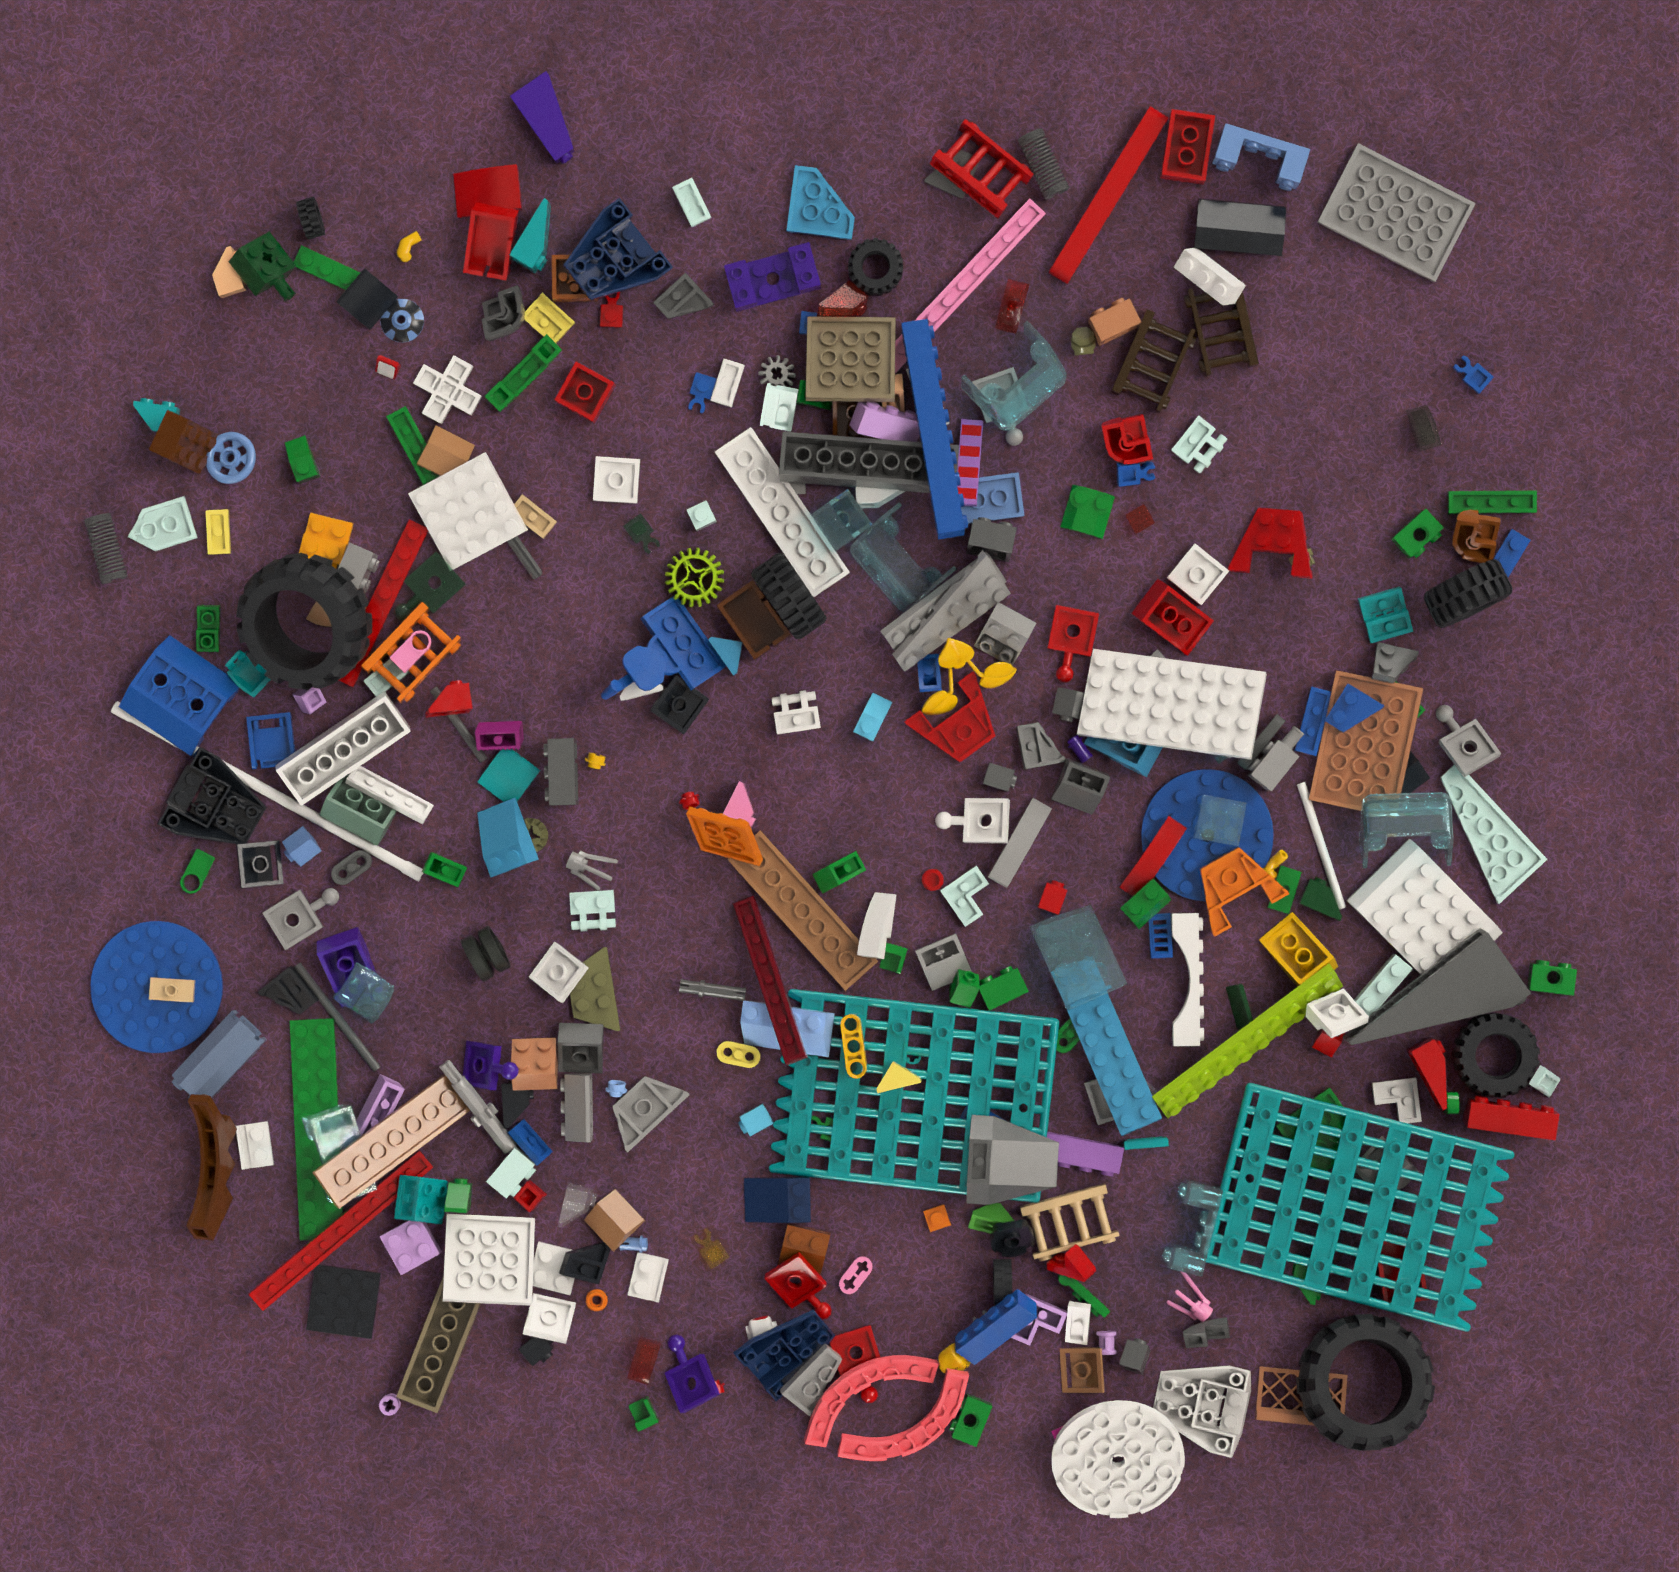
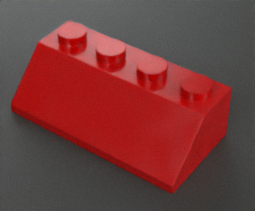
M1475 1096V1099H1468L1462 1121L1467 1128L1556 1140L1560 1114L1552 1106L1541 1105V1108H1534L1530 1103L1519 1102V1105L1510 1104L1509 1100L1497 1099V1102L1488 1101L1487 1097Z

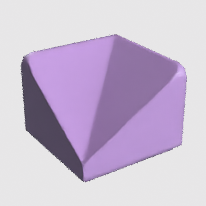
M313 686L309 690L299 689L293 693L303 713L311 714L326 703L321 690Z

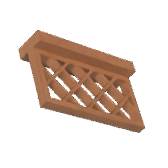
M1259 1367L1254 1420L1315 1426L1312 1422L1308 1421L1303 1411L1296 1410L1300 1406L1303 1407L1302 1402L1293 1393L1297 1389V1385L1290 1389L1283 1381L1289 1374H1295L1296 1377H1299L1300 1370ZM1264 1372H1273L1278 1381L1268 1387L1263 1381ZM1277 1373H1285V1375L1280 1377ZM1329 1373L1328 1382L1333 1378L1342 1379V1387L1337 1393L1334 1394L1330 1388L1329 1391L1332 1399L1339 1403L1340 1411L1345 1415L1348 1375ZM1279 1382L1288 1390V1393L1281 1399H1278L1271 1391ZM1264 1386L1267 1390L1262 1393V1389ZM1268 1392L1277 1401L1270 1408L1261 1407L1262 1397ZM1341 1393V1399L1339 1400L1337 1395ZM1290 1394L1298 1403L1292 1410L1286 1409L1281 1403ZM1279 1404L1282 1409L1274 1408V1407H1276V1406Z

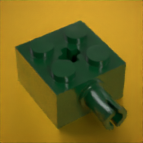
M270 231L240 247L228 261L255 296L271 287L277 290L285 302L295 296L296 292L292 290L285 279L295 269L296 265Z

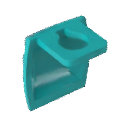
M238 650L225 665L229 669L227 674L235 684L253 698L271 680L264 675L266 670L260 664L254 666L246 656V652L244 653L241 650Z

